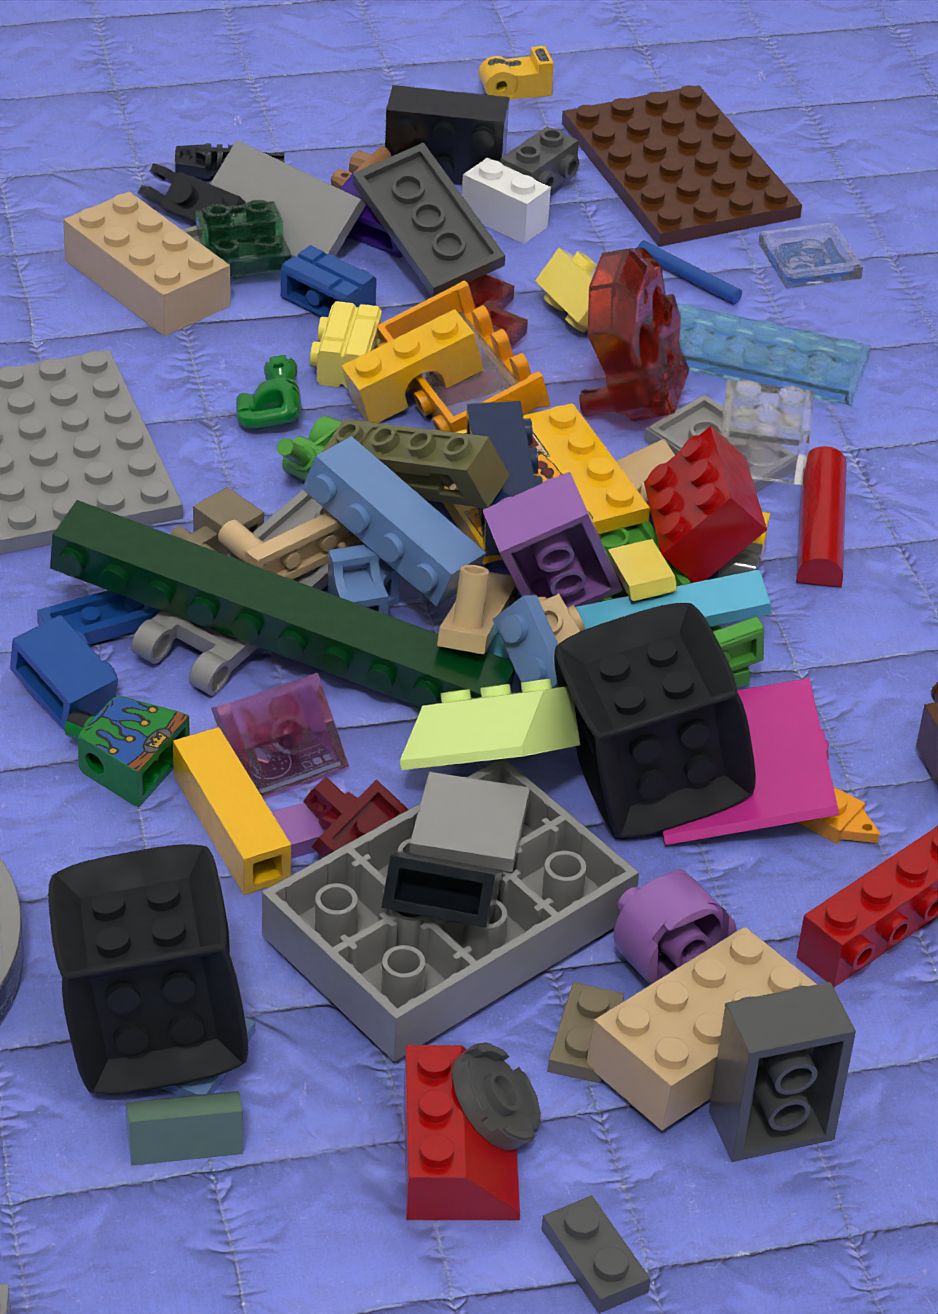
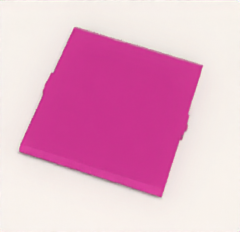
M810 678L737 690L744 705L750 729L756 771L754 792L744 801L724 811L664 830L665 845L839 815L828 764L829 743L825 739L824 730L820 728Z

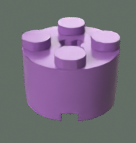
M677 869L669 874L653 879L641 888L632 887L620 897L617 904L620 914L614 928V942L622 956L651 985L737 932L735 921L728 915L726 910L694 878L689 876L684 870Z

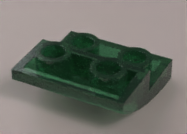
M252 200L247 204L234 206L215 204L206 209L194 210L200 244L230 265V276L281 271L282 264L292 258L283 237V220L274 201Z

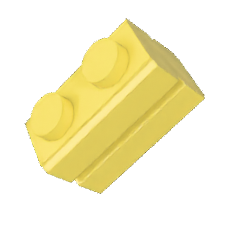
M335 301L332 304L329 316L320 318L318 342L313 341L310 353V366L317 367V381L319 385L339 387L340 384H343L345 388H348L341 365L375 349L376 345L380 344V337L376 328L377 325L382 323V310L379 306L360 304L359 307H356L354 303Z

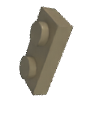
M577 982L572 983L550 1054L548 1072L601 1083L602 1078L586 1063L594 1019L624 1002L625 993Z

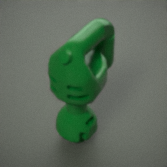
M286 355L271 357L269 359L270 362L267 363L266 361L264 365V374L267 381L260 383L253 394L241 393L237 396L236 417L240 425L253 429L288 422L295 423L301 414L302 405L300 389L295 382L298 366L292 358L287 359Z

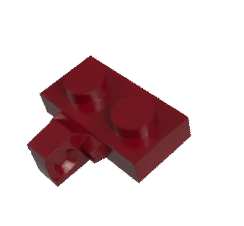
M325 777L310 791L303 801L319 819L318 822L322 828L326 830L311 846L322 857L331 854L409 810L377 779L359 797H356L350 792L344 794L332 781Z

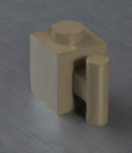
M226 487L193 506V533H190L182 526H176L170 534L227 555L230 550L218 540V534L222 526L228 521L237 520L249 531L254 532L264 523V512Z

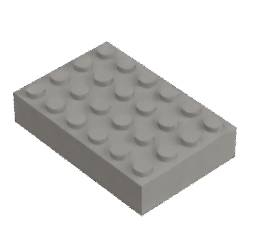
M499 759L467 777L530 787L529 802L513 872H502L495 909L488 927L381 908L390 855L399 851L409 853L410 841L420 804L262 892V936L394 1062L405 1056L406 1045H423L613 929L620 914L617 907L620 897L628 889L638 886L639 872L506 759Z

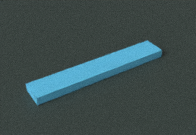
M760 569L680 585L672 593L639 601H631L630 597L626 596L575 607L583 620L585 629L642 610L672 603H692L700 610L710 627L771 614V603ZM497 631L488 647L489 653L510 660Z

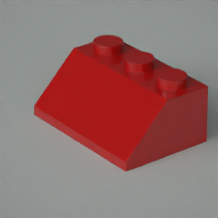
M406 1045L404 1072L406 1220H520L517 1149L505 1151L490 1144L470 1123L456 1097L452 1072L455 1059L461 1052L466 1050L461 1045Z

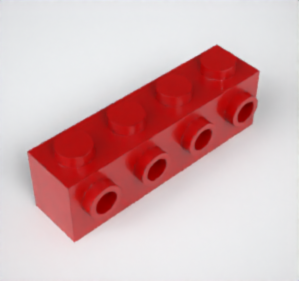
M938 826L804 914L796 958L826 982H831L835 988L938 917Z

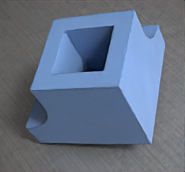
M366 544L328 550L327 593L388 615L389 607L399 604L400 574L383 559L379 560V556Z

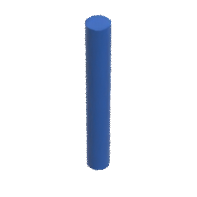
M645 240L641 241L637 247V255L732 304L739 302L742 296L741 289Z

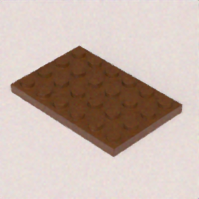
M687 85L681 89L665 92H650L644 96L628 99L617 98L612 102L596 105L586 104L562 112V125L573 138L579 140V147L658 247L801 217L802 204L700 85Z

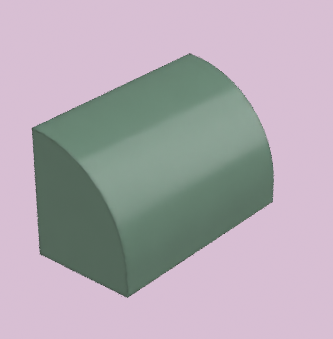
M239 1091L126 1102V1124L131 1166L243 1154V1110Z

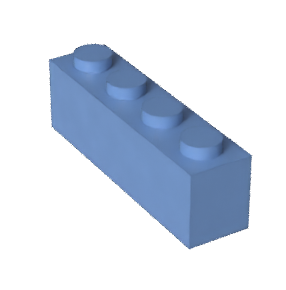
M352 436L315 456L302 489L436 607L457 594L461 566L481 565L486 552Z

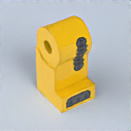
M545 45L531 47L530 56L505 59L501 56H492L484 60L479 67V78L487 95L510 97V99L552 96L554 63Z

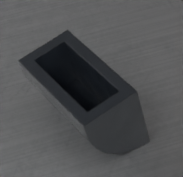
M399 851L390 855L381 908L488 927L495 909L503 870Z

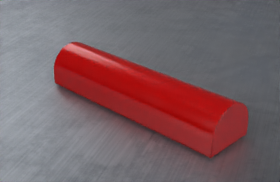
M816 447L810 450L803 459L796 582L842 587L847 461L843 453L833 447Z

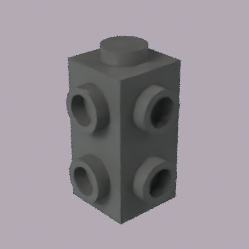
M547 126L500 158V163L523 175L533 177L536 181L551 187L552 191L576 174L579 167V140L564 134L559 129Z

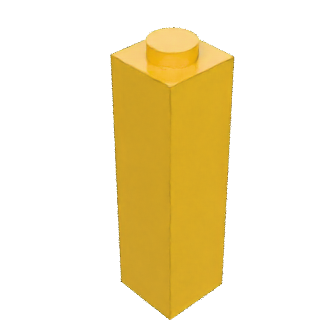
M217 727L173 740L174 778L243 895L271 887L291 876V843L221 729Z

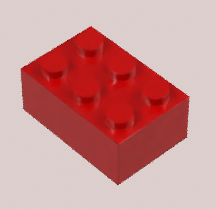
M709 426L700 435L689 438L681 451L668 462L656 466L644 481L661 554L693 583L707 580L767 531L746 457L712 426Z

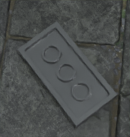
M424 143L353 173V185L432 297L463 281L468 283L505 266V254Z

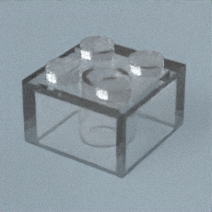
M727 380L720 435L746 457L752 479L803 485L810 444L813 390H805L796 386L782 387L758 384L750 380Z

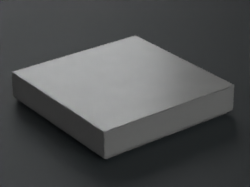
M429 772L410 841L409 853L513 872L528 807L530 787Z

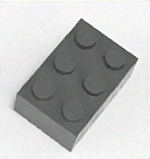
M831 982L811 986H798L791 990L757 997L748 996L737 1001L725 1003L709 1113L731 1162L835 1140L856 1030Z

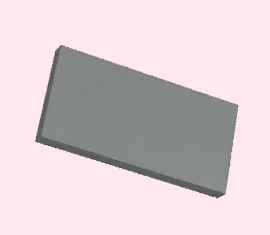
M238 140L234 143L210 183L238 195L246 201L232 229L246 236L254 235L261 243L291 258L293 256L298 257V253L310 245L324 251L326 254L336 256L366 206L361 199Z

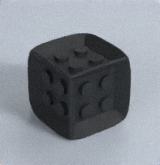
M672 603L642 610L582 630L556 646L554 664L558 687L568 686L575 704L580 745L576 746L580 767L605 823L618 838L638 837L671 829L724 811L739 804L753 794L756 784V771L745 708L738 694L736 681L729 662L706 618L692 603Z
M194 844L168 845L110 855L68 866L51 876L48 890L49 915L54 955L62 976L63 1007L77 1068L85 1087L90 1093L106 1095L127 1094L214 1077L246 1063L248 1057V1036L242 999L234 966L230 958L229 930L217 866L207 846Z

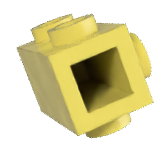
M558 248L535 280L547 292L543 298L561 312L565 310L568 313L565 320L580 332L586 333L590 329L604 336L628 302L616 292L619 285L603 272L599 271L597 274L594 271L597 264L591 258L580 251L572 255Z

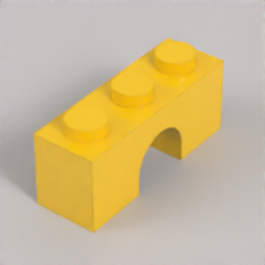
M455 309L341 365L352 403L366 421L376 423L408 408L405 397L407 386L421 373L433 371L447 389L484 370L475 334Z

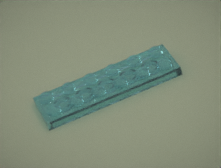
M634 293L629 294L626 300L628 304L619 315L608 337L607 352L848 406L853 404L871 351V345L858 343L853 339L835 338L817 334L812 330L794 329L776 325L771 321L748 319L736 316L730 312H717L698 308L689 303H675L657 299L648 294L639 295Z

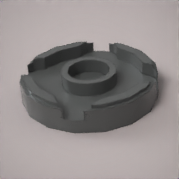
M487 1042L474 1044L461 1052L453 1063L452 1079L456 1097L470 1123L490 1144L505 1151L519 1149L535 1138L536 1133L533 1131L540 1126L541 1112L537 1095L525 1072L520 1067L512 1070L504 1061L510 1056L503 1049Z

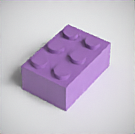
M570 472L556 478L547 479L536 487L513 497L504 498L497 504L483 510L499 553L521 596L537 595V597H546L548 599L559 593L566 607L571 605L577 607L595 603L623 591L606 549Z

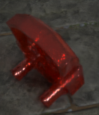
M629 248L602 253L589 285L588 338L606 374L607 387L581 390L579 403L581 412L585 417L616 412L627 416L635 422L675 414L678 400L682 393L681 390H683L685 384L684 380H686L690 370L679 345L681 315L674 294L666 295L662 266L645 248Z

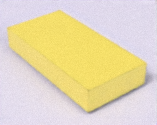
M653 539L608 549L609 559L615 573L631 601H639L677 590L675 575Z

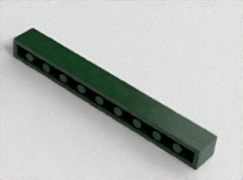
M76 500L52 534L50 569L232 636L241 641L249 642L286 658L296 660L420 708L425 705L442 703L440 693L470 689L471 698L481 697L480 688L510 684V688L512 687L515 669L512 662L508 659L489 652L479 654L437 646L438 634L79 500Z

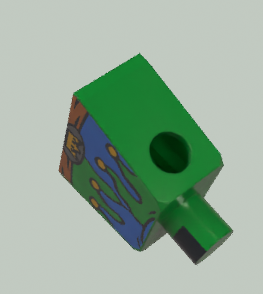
M117 696L113 697L96 716L78 708L74 709L67 718L64 732L66 736L78 742L79 768L84 775L132 805L140 807L174 769L173 740L190 736L189 715Z

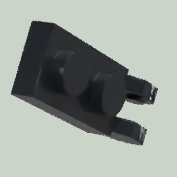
M153 163L149 172L158 180L171 184L166 195L145 185H141L137 192L141 197L160 206L167 213L196 225L204 224L210 230L227 236L246 204V201L238 195L180 171L175 173L156 163Z

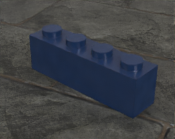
M507 401L467 404L466 434L488 436L510 474L490 506L497 504L504 498L513 497L543 483L542 476H534V474H538L537 448L528 446L533 444L531 418H523L521 402ZM478 508L484 551L486 552L485 556L500 555L483 513L485 508Z

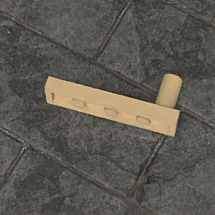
M329 512L266 542L260 540L237 520L225 523L218 534L219 542L243 562L292 580L328 563V550L364 544Z
M477 565L461 566L456 601L439 627L437 646L485 654L498 631L493 618L512 605L518 594V588L512 576L489 572L488 569Z

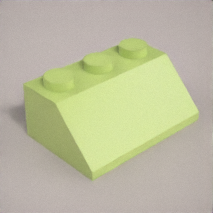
M551 678L522 682V692L511 693L510 684L480 688L481 697L471 698L470 689L440 693L442 703L422 706L400 759L401 770L523 757L579 746L580 739L572 694L568 686L552 688Z

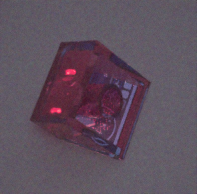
M318 673L297 678L211 708L217 727L221 729L262 797L349 766Z

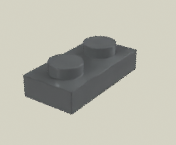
M592 1195L543 1215L541 1230L598 1314L649 1292L650 1277Z

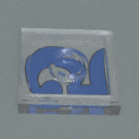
M834 222L769 230L759 234L758 244L786 289L862 279L863 266Z

